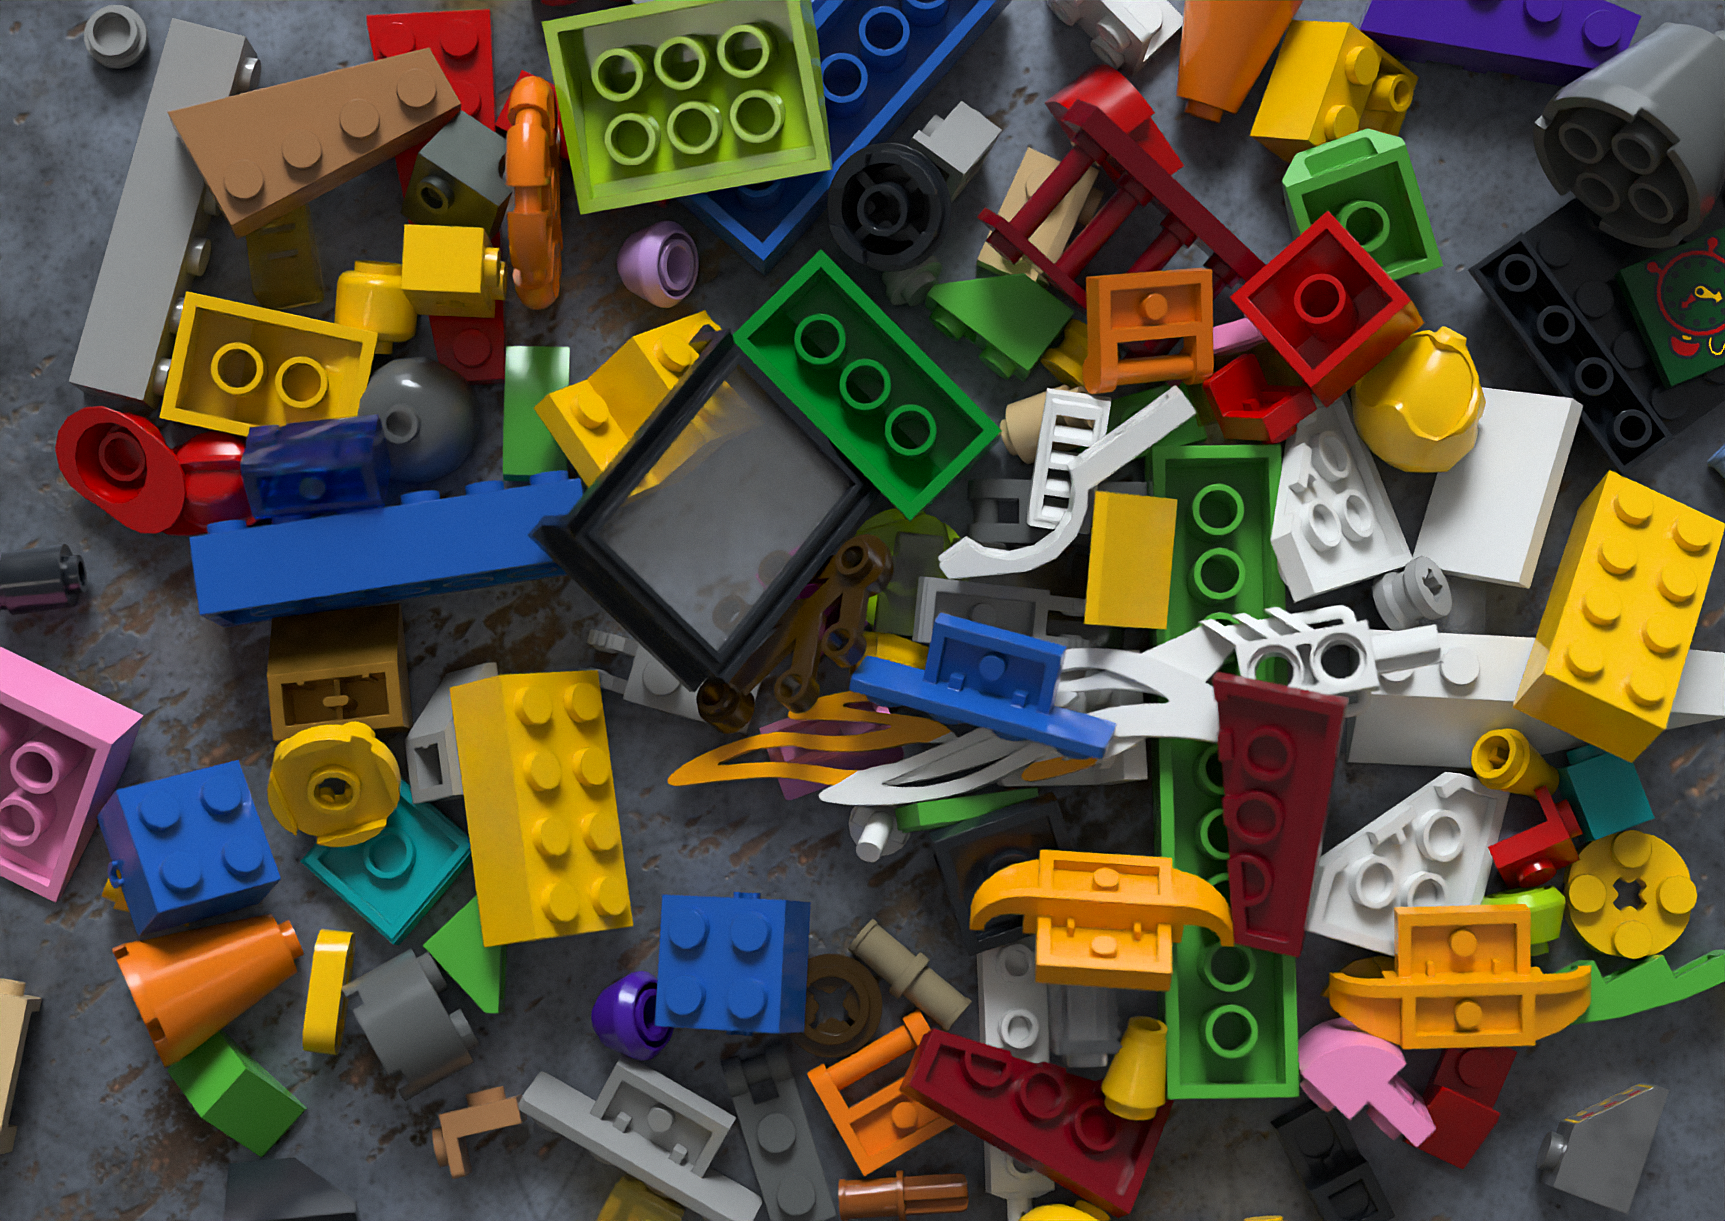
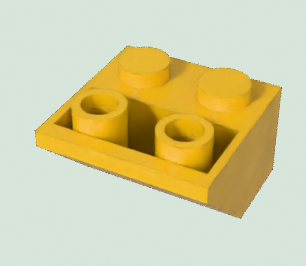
M1292 20L1250 136L1288 163L1292 162L1296 153L1366 128L1398 137L1407 109L1412 102L1413 92L1419 77L1351 23Z

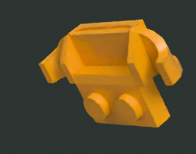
M1040 850L1039 859L1012 864L987 879L974 894L970 909V930H983L985 924L991 918L1001 914H1023V933L1036 934L1035 983L1170 991L1172 977L1171 943L1182 942L1184 925L1209 928L1218 935L1221 946L1234 947L1232 910L1225 898L1211 884L1200 877L1172 868V858Z
M1526 904L1394 907V971H1381V978L1377 979L1356 978L1347 976L1342 972L1329 973V1004L1336 1012L1360 1029L1375 1037L1399 1044L1402 1049L1535 1046L1536 1040L1561 1031L1587 1010L1591 1004V965L1578 966V969L1575 971L1558 974H1543L1539 967H1530V909Z

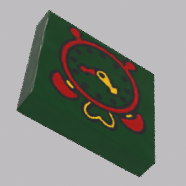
M1725 227L1628 266L1614 274L1665 390L1725 366Z

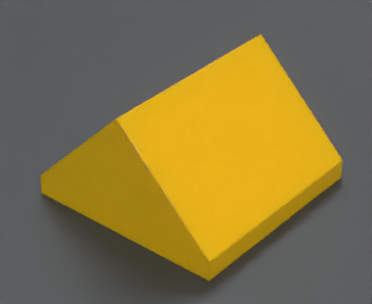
M1095 492L1084 624L1166 629L1177 499Z

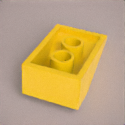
M186 291L159 418L353 459L358 432L357 415L359 403L368 385L379 333Z

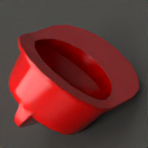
M103 406L84 407L67 417L58 430L55 452L59 469L68 484L85 499L99 506L126 527L139 533L157 534L173 526L184 510L187 494L185 475L176 455L166 445V441L158 427L140 415L131 412L121 413Z
M209 431L197 434L184 444L173 447L171 451L176 455L185 475L187 494L182 514L173 526L162 532L174 536L207 533V525L228 520H245L247 527L254 525L269 515L281 498L285 484L283 462L272 446L259 439L233 435L222 431Z

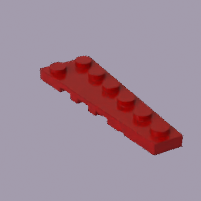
M490 9L366 15L374 61L430 48L461 103V110L498 134L495 127L497 106L493 16ZM434 136L395 156L403 198H405L418 152ZM408 219L409 225H417ZM501 224L499 232L490 241L494 248H500L501 261H503ZM495 300L494 318L428 315L439 363L445 364L452 371H457L467 380L469 385L505 383L507 346L505 300Z

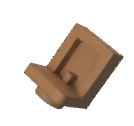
M504 1086L465 1094L468 1107L439 1114L441 1127L432 1129L433 1145L439 1166L449 1165L453 1179L465 1177L472 1173L465 1136L526 1121L527 1114L520 1111L518 1105L522 1094L506 1098Z

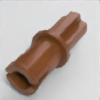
M897 1170L896 1177L861 1180L839 1179L838 1182L839 1210L842 1221L899 1216V1221H907V1216L964 1212L968 1209L969 1204L968 1182L966 1176L962 1173L905 1176L904 1170Z

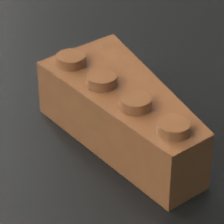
M425 48L167 113L174 130L238 240L436 135L461 110V103L430 48Z

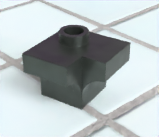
M460 110L418 152L400 214L417 225L484 228L491 240L500 230L513 192L502 181L506 168V139Z

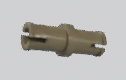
M870 920L850 944L847 951L855 954L892 985L888 990L897 999L902 995L905 996L941 1026L944 1032H948L972 1001L968 997L965 998L927 965L931 960L920 952L915 956L881 928L876 920Z

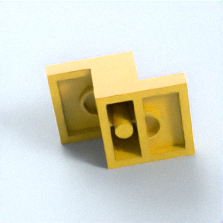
M705 310L633 336L586 380L549 393L534 407V410L588 488L699 357V354L688 343L701 327L710 324L715 331L722 330L712 321ZM724 381L620 507L679 482L725 441L755 429L765 422Z

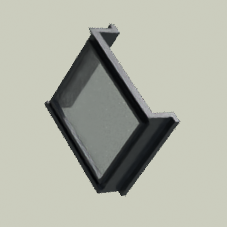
M710 324L703 325L688 343L699 354V357L568 514L543 516L527 535L689 692H696L703 682L728 684L880 493L736 345L730 328L715 331Z

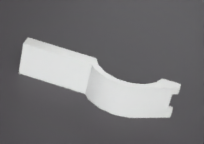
M1176 386L1172 387L1067 463L1072 483L1068 509L1053 532L1035 545L1011 551L983 547L966 536L938 556L941 562L939 567L948 579L1029 571L1057 558L1078 535L1088 508V491L1197 412L1182 391Z

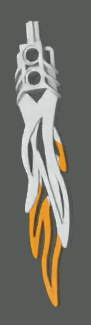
M1332 606L1289 614L1278 607L1267 608L1263 610L1273 618L1256 620L1245 613L1231 615L1240 623L1235 625L1223 626L1213 619L1198 621L1202 626L1141 654L1100 648L1067 649L1062 673L1090 669L1102 672L1087 678L1059 683L1054 706L1067 708L1080 698L1078 693L1096 690L1140 691L1158 695L1169 700L1168 703L1124 705L1086 713L1087 715L1113 721L1117 724L1114 738L1102 759L1091 757L1089 759H1070L1064 761L1065 756L1057 752L1053 746L1031 740L1023 742L1007 741L994 735L991 729L984 727L958 737L948 727L935 720L847 708L846 706L849 704L871 702L864 694L847 691L819 697L815 705L808 711L800 714L789 711L788 716L791 719L803 721L865 722L890 725L891 727L875 732L845 736L773 732L751 736L723 745L696 757L673 772L668 777L667 782L672 786L684 787L759 778L804 780L831 785V787L819 794L820 800L849 806H896L943 800L979 790L1023 769L1025 770L1021 778L1028 782L1057 778L1081 771L1116 757L1147 738H1176L1218 744L1219 721L1217 701H1214L1213 687L1207 684V682L1218 672L1235 650L1237 652L1241 677L1256 679L1257 669L1265 659L1282 657L1288 660L1294 668V676L1288 686L1339 697L1357 695L1358 701L1347 706L1345 717L1347 718L1361 715L1368 710L1371 704L1370 692L1379 691L1380 689L1378 675L1443 663L1440 640L1436 624L1370 636L1367 620L1357 622L1354 613L1345 606ZM1334 619L1343 620V625L1316 630L1307 625ZM1346 645L1357 652L1360 665L1352 676L1345 679H1335L1328 676L1323 670L1321 659L1330 647ZM918 743L942 744L902 761L875 766L866 770H842L789 762L722 765L743 754L771 748L800 747L828 752H869ZM998 761L983 770L953 781L926 787H895L955 774Z

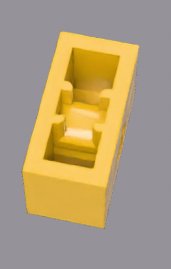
M405 225L401 290L417 314L494 318L495 300L506 299L508 270L507 262L501 261L500 248L493 247L484 228Z

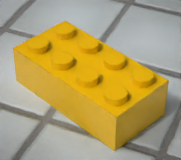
M1609 470L1577 510L1512 708L1632 763L1666 728L1725 530V523Z
M598 670L498 675L450 687L484 947L581 935L633 926Z

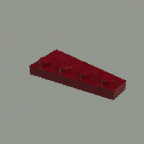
M1216 672L1212 679L1214 701H1217L1219 731L1217 733L1219 761H1222L1225 796L1222 801L1224 825H1227L1230 855L1228 859L1234 943L1300 958L1305 943L1349 698Z
M932 1029L923 1034L898 1090L1117 1218L1130 1214L1175 1101L1166 1099L1163 1105L1157 1107L1156 1115L1148 1120L1123 1118L1106 1108L1104 1104L1106 1095L1101 1089L1104 1080L1102 1078L1094 1081L1067 1073L1065 1067L1045 1061L1038 1064L1013 1057L1008 1050L938 1029Z

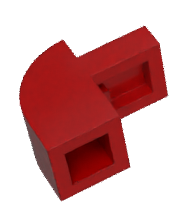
M1093 65L1044 103L1070 140L1076 133L1061 118L1075 101L1079 99L1098 106L1170 175H1173L1184 166L1152 120L1151 116L1155 112L1139 91L1110 65ZM1104 160L1101 166L1115 184L1121 174Z

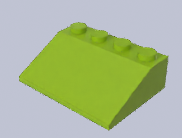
M654 0L542 22L580 215L833 169L818 36L811 0Z

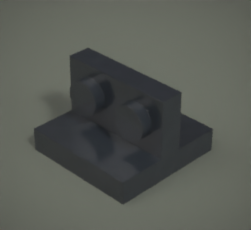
M1053 791L929 832L935 851L933 857L941 881L951 901L969 957L1035 935L1023 933V914H1001L991 918L985 924L983 930H970V909L974 894L996 872L1012 864L1037 860L1040 858V850L1073 852L1060 806Z

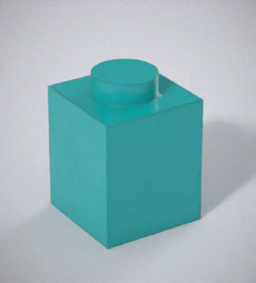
M1592 744L1566 752L1570 764L1556 769L1559 774L1558 788L1562 799L1568 800L1583 833L1577 836L1579 842L1595 841L1655 818L1633 762L1630 763Z

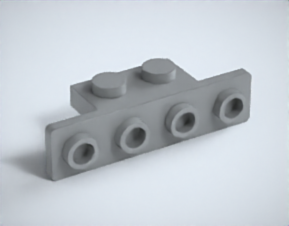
M624 1054L615 1065L596 1101L550 1074L541 1071L518 1104L519 1110L532 1117L534 1122L541 1128L550 1132L560 1133L586 1148L598 1161L607 1165L617 1166L643 1181L655 1194L665 1198H672L700 1214L704 1221H753L763 1203L761 1196L709 1167L736 1117L638 1060Z

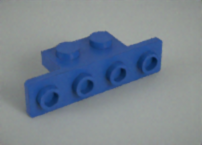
M940 613L934 622L925 670L874 656H866L851 676L849 686L851 691L866 695L869 701L880 706L898 707L904 705L928 712L930 717L945 724L956 725L966 722L991 729L994 735L1007 741L1023 742L1031 740L1053 746L1060 754L1073 759L1104 758L1114 738L1117 725L1113 721L1054 706L1067 646Z

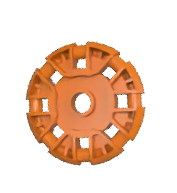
M531 76L518 81L510 96L508 120L512 127L507 131L506 186H514L515 208L514 211L507 212L510 260L515 268L512 276L516 294L520 301L528 308L541 310L547 308L555 301L560 289L562 273L561 251H563L561 225L563 201H561L560 177L563 176V171L561 169V160L559 159L560 129L558 126V110L554 91L543 78Z

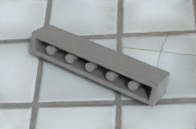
M175 18L171 20L69 379L71 384L84 393L157 411L160 397L164 396L186 291L190 292L194 276H202L206 270L210 257L211 241L205 237L211 216H219L221 213L174 130L167 112L256 90L261 74V61L256 59L257 53L246 36Z

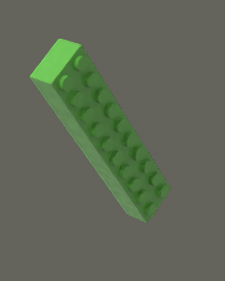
M1281 445L1152 446L1145 456L1147 496L1177 499L1166 629L1149 628V650L1202 626L1198 621L1213 619L1223 626L1240 624L1231 615L1245 613L1256 620L1273 618L1263 609L1278 607L1286 611L1285 583L1278 572L1277 556L1271 544L1282 470ZM1236 650L1218 672L1241 676ZM1282 657L1265 659L1257 669L1256 680L1288 686L1287 660ZM1211 678V679L1207 682V684H1209V685L1212 686V687H1213V679ZM1150 694V704L1169 702L1167 698ZM1151 738L1154 857L1172 858V868L1196 875L1211 884L1225 898L1231 909L1228 859L1230 855L1227 825H1224L1222 799L1225 794L1222 761H1219L1218 744L1176 738ZM1184 925L1182 942L1171 943L1172 977L1170 991H1157L1158 1020L1163 1022L1168 1028L1166 1034V1099L1299 1097L1296 957L1235 943L1234 947L1221 946L1220 938L1209 928Z

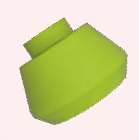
M1540 885L1532 888L1520 887L1484 896L1480 905L1526 904L1530 909L1531 957L1548 953V941L1559 938L1566 900L1565 896L1554 886Z

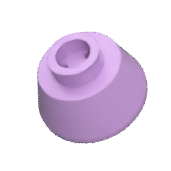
M660 221L631 234L624 242L617 257L618 273L626 288L657 307L669 308L677 305L690 293L698 274L699 261L695 243L685 229L673 221Z

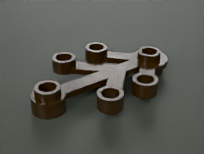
M863 534L848 540L835 555L829 556L808 583L824 584L810 598L794 600L772 628L777 630L747 659L728 684L704 682L700 686L696 696L700 717L723 734H731L742 729L750 721L755 710V698L751 691L793 650L791 669L785 671L777 679L774 686V695L782 705L793 713L800 714L811 709L817 702L820 693L816 678L821 649L829 659L843 668L851 667L858 663L866 652L867 643L863 632L869 598L881 593L890 583L894 573V565L889 547L877 536ZM774 550L768 553L758 566L757 574L760 581L768 587L776 578L777 572L792 557L783 550ZM728 595L722 598L714 607L712 622L728 637L753 605H749L738 595ZM841 604L839 623L832 625L825 632L827 616ZM739 612L737 617L730 622L732 616ZM849 639L848 644L842 650L838 651L841 644L845 640ZM802 685L800 691L792 697L794 690Z

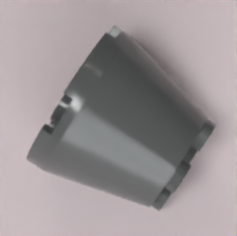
M1665 22L1653 33L1559 90L1548 102L1541 117L1535 122L1533 130L1534 147L1546 177L1560 196L1571 191L1585 206L1600 216L1602 220L1599 223L1598 229L1630 244L1648 248H1667L1678 245L1685 236L1694 232L1710 214L1725 181V31H1716L1712 34L1692 25Z

